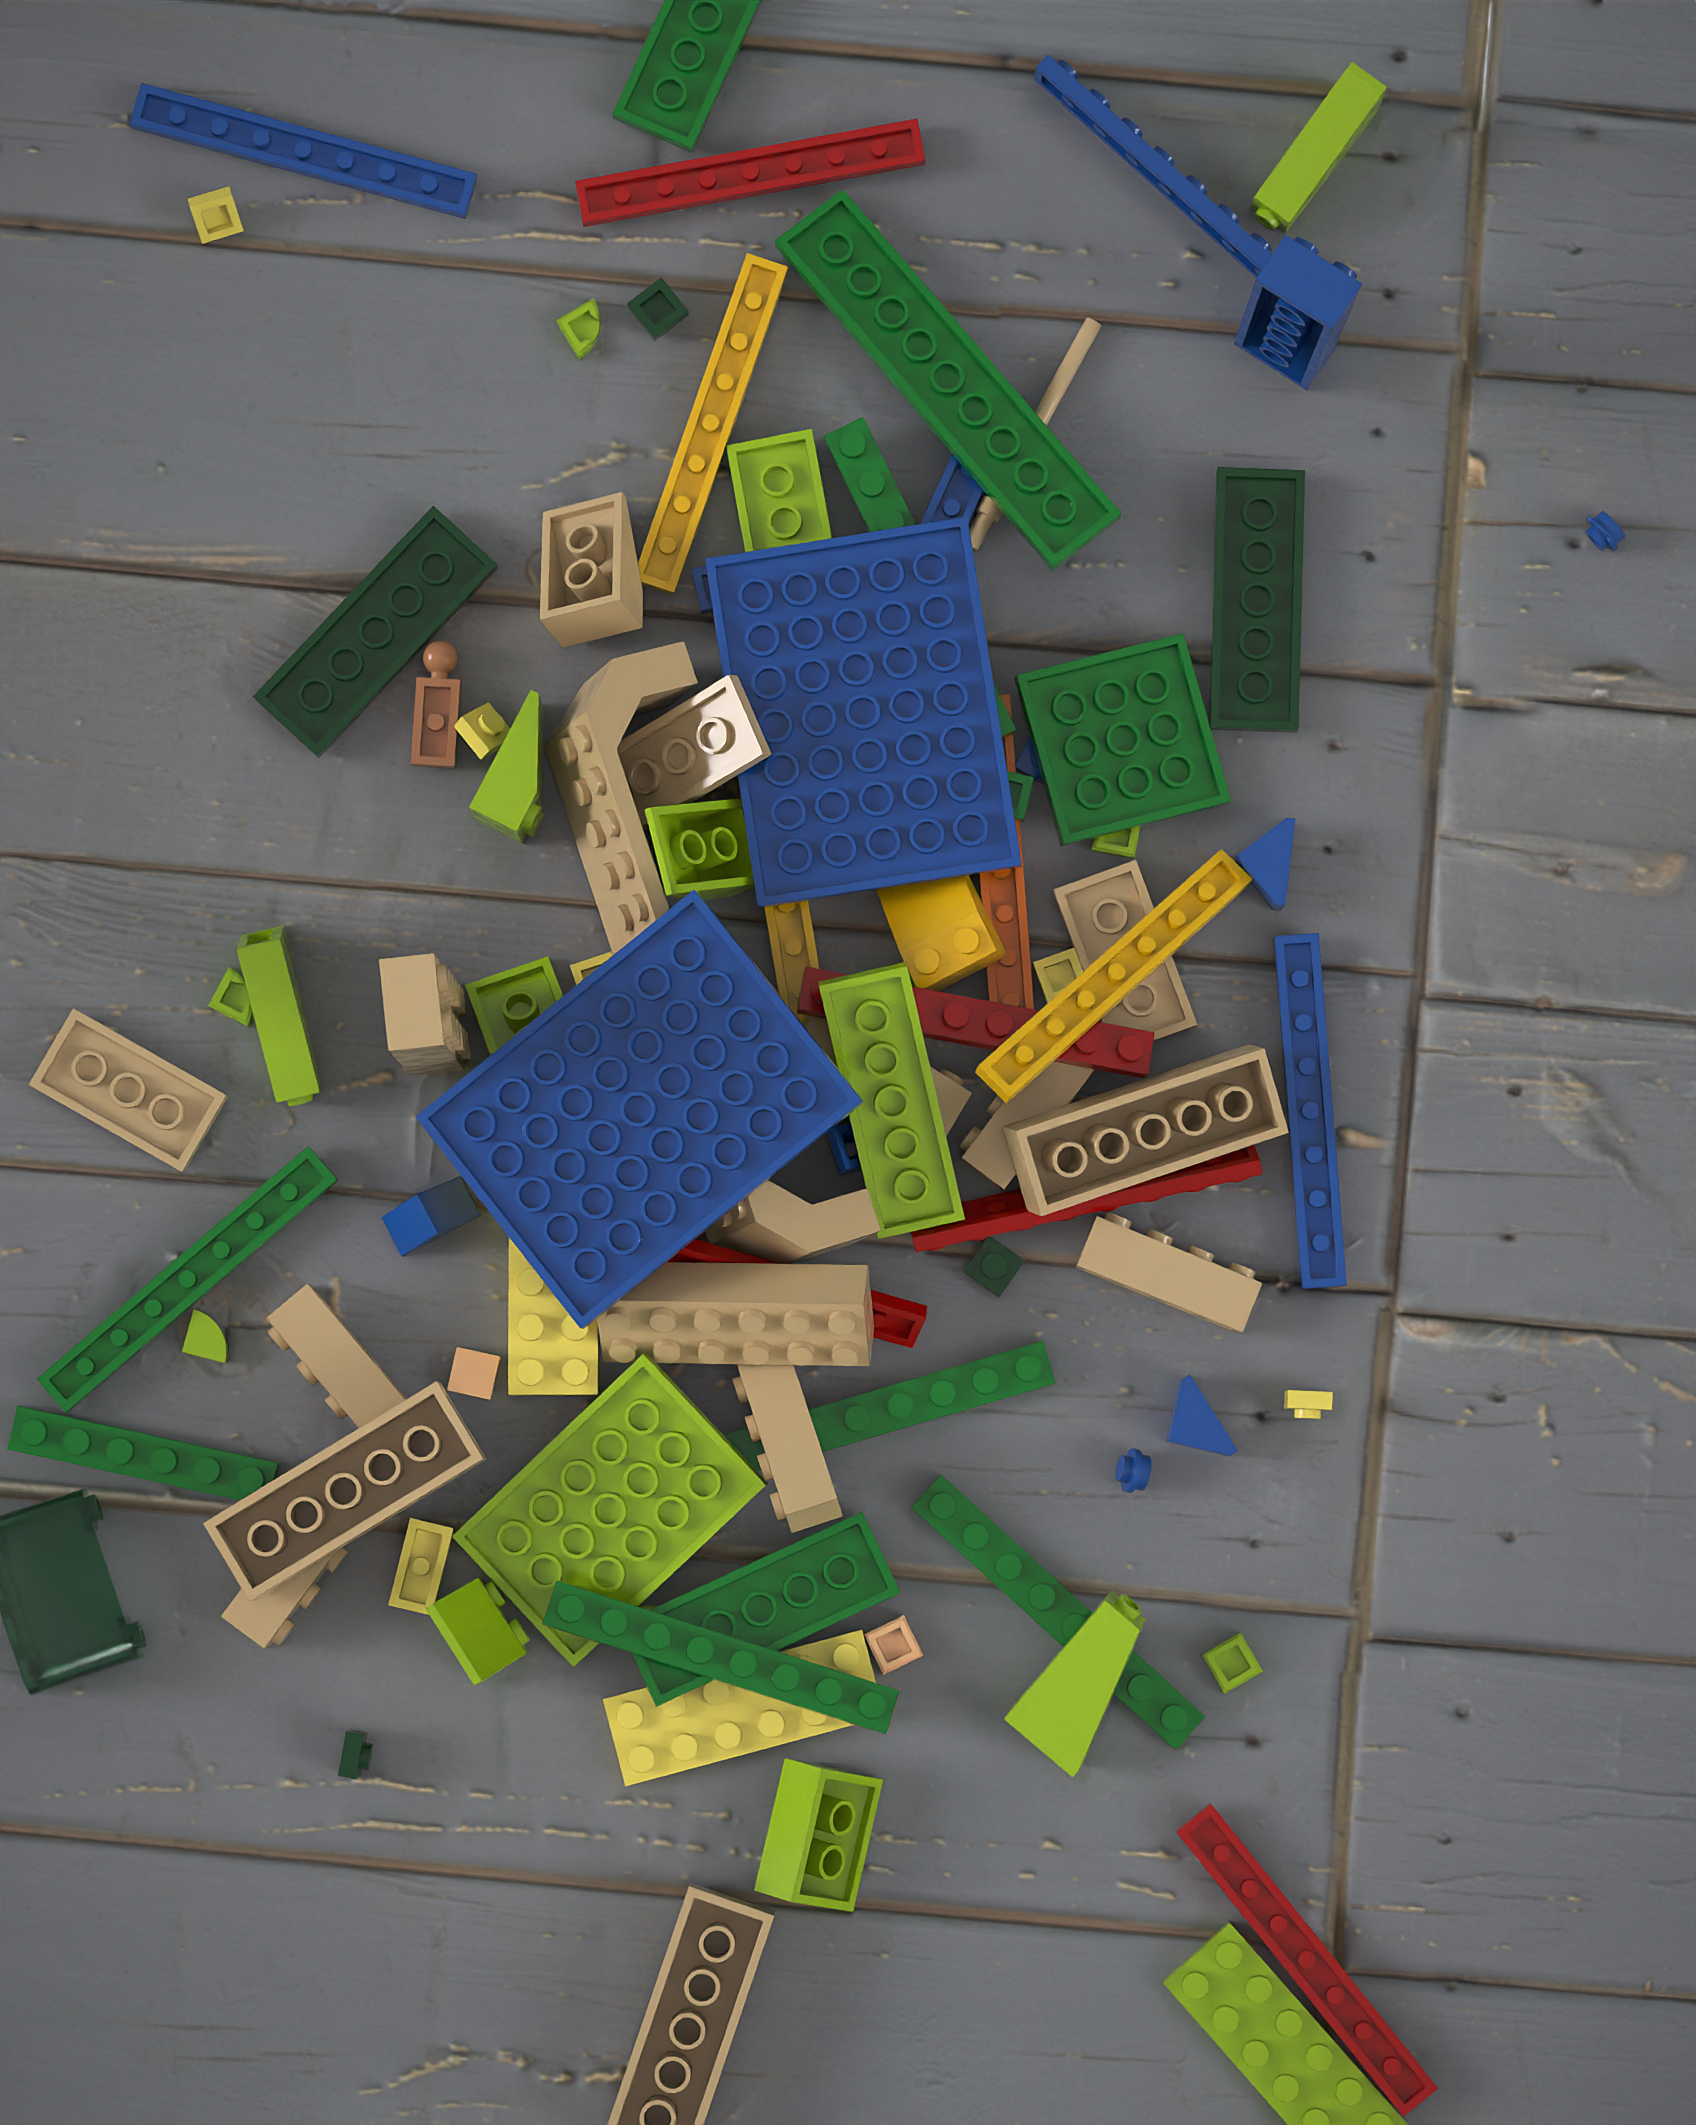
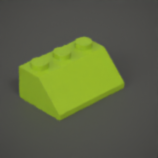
M785 1758L754 1891L793 1903L853 1912L883 1779Z

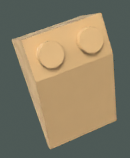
M623 492L543 512L540 621L562 648L642 628L643 589L627 500Z

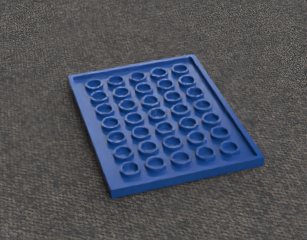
M968 517L705 559L723 678L727 675L738 676L772 754L738 775L758 908L1022 867Z
M692 890L425 1108L416 1118L579 1328L585 1329L863 1104L864 1101L698 891Z

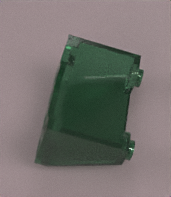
M86 1488L0 1515V1614L22 1679L31 1695L41 1694L143 1658L141 1648L147 1646L139 1621L131 1623L129 1617L123 1613L96 1533L98 1531L97 1521L104 1519L102 1508L95 1494L89 1496Z

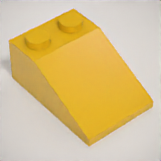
M969 875L876 890L904 962L907 963L908 971L916 987L941 991L1008 956Z

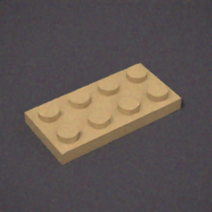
M727 675L624 738L617 747L643 831L649 829L645 809L692 803L772 755L741 682L736 675Z
M1136 860L1053 889L1055 900L1083 972L1154 909ZM1172 956L1101 1018L1100 1022L1155 1032L1153 1042L1196 1027L1197 1022Z
M74 1008L28 1084L183 1173L228 1098L224 1093Z

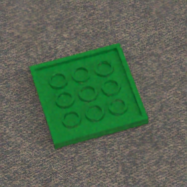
M1184 633L1018 674L1014 677L1061 847L1215 808L1231 802Z

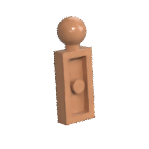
M439 640L430 643L423 654L424 665L431 672L430 678L416 677L410 764L412 767L456 769L458 731L454 725L459 720L462 682L460 679H448V674L455 669L458 663V654L452 644Z

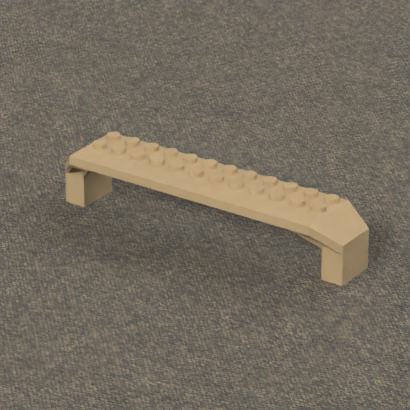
M684 641L610 660L583 684L544 746L613 955L669 910L617 752V747L634 715L669 707L698 683ZM767 1180L709 1227L705 1233L710 1244L780 1264H792L850 1246L881 1231L867 1188L811 1205Z

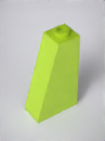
M1354 62L1349 64L1254 196L1251 209L1256 212L1254 217L1258 222L1272 231L1278 228L1286 234L1377 114L1387 86Z
M284 925L243 934L240 936L236 950L276 1103L287 1100L288 1106H295L310 1102L314 1099L313 1094L320 1093L321 1081Z
M1112 1590L1016 1701L1004 1718L1005 1721L1071 1777H1074L1079 1771L1088 1754L1146 1621L1141 1615L1142 1610L1133 1599L1125 1594L1118 1596Z

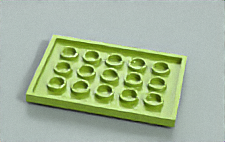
M644 1353L452 1537L560 1654L575 1667L599 1643L542 1625L556 1581L638 1607L755 1497L768 1482L765 1481L647 1353Z

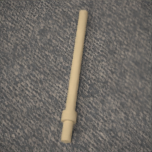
M1091 318L1085 319L1035 410V413L1046 426L1101 328V324ZM986 495L982 496L975 509L977 516L969 529L972 549L975 552L978 551L992 523L997 524L1003 514L989 496Z

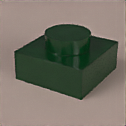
M662 277L627 303L628 309L654 341L689 315L686 307Z
M989 1236L963 1273L997 1297H1000L1025 1260Z
M346 1731L338 1776L357 1779L360 1777L361 1769L369 1770L373 1744L366 1743L368 1732Z

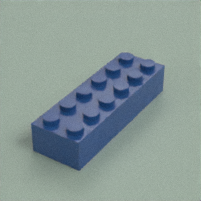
M1284 235L1255 279L1234 345L1307 391L1335 349L1362 283L1356 280L1357 274L1345 264L1335 261L1332 265L1318 256V249L1309 241L1301 237H1296L1293 240L1289 236Z

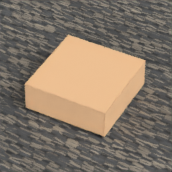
M457 1347L447 1390L491 1400L501 1357Z
M904 1615L864 1634L883 1675L923 1656Z

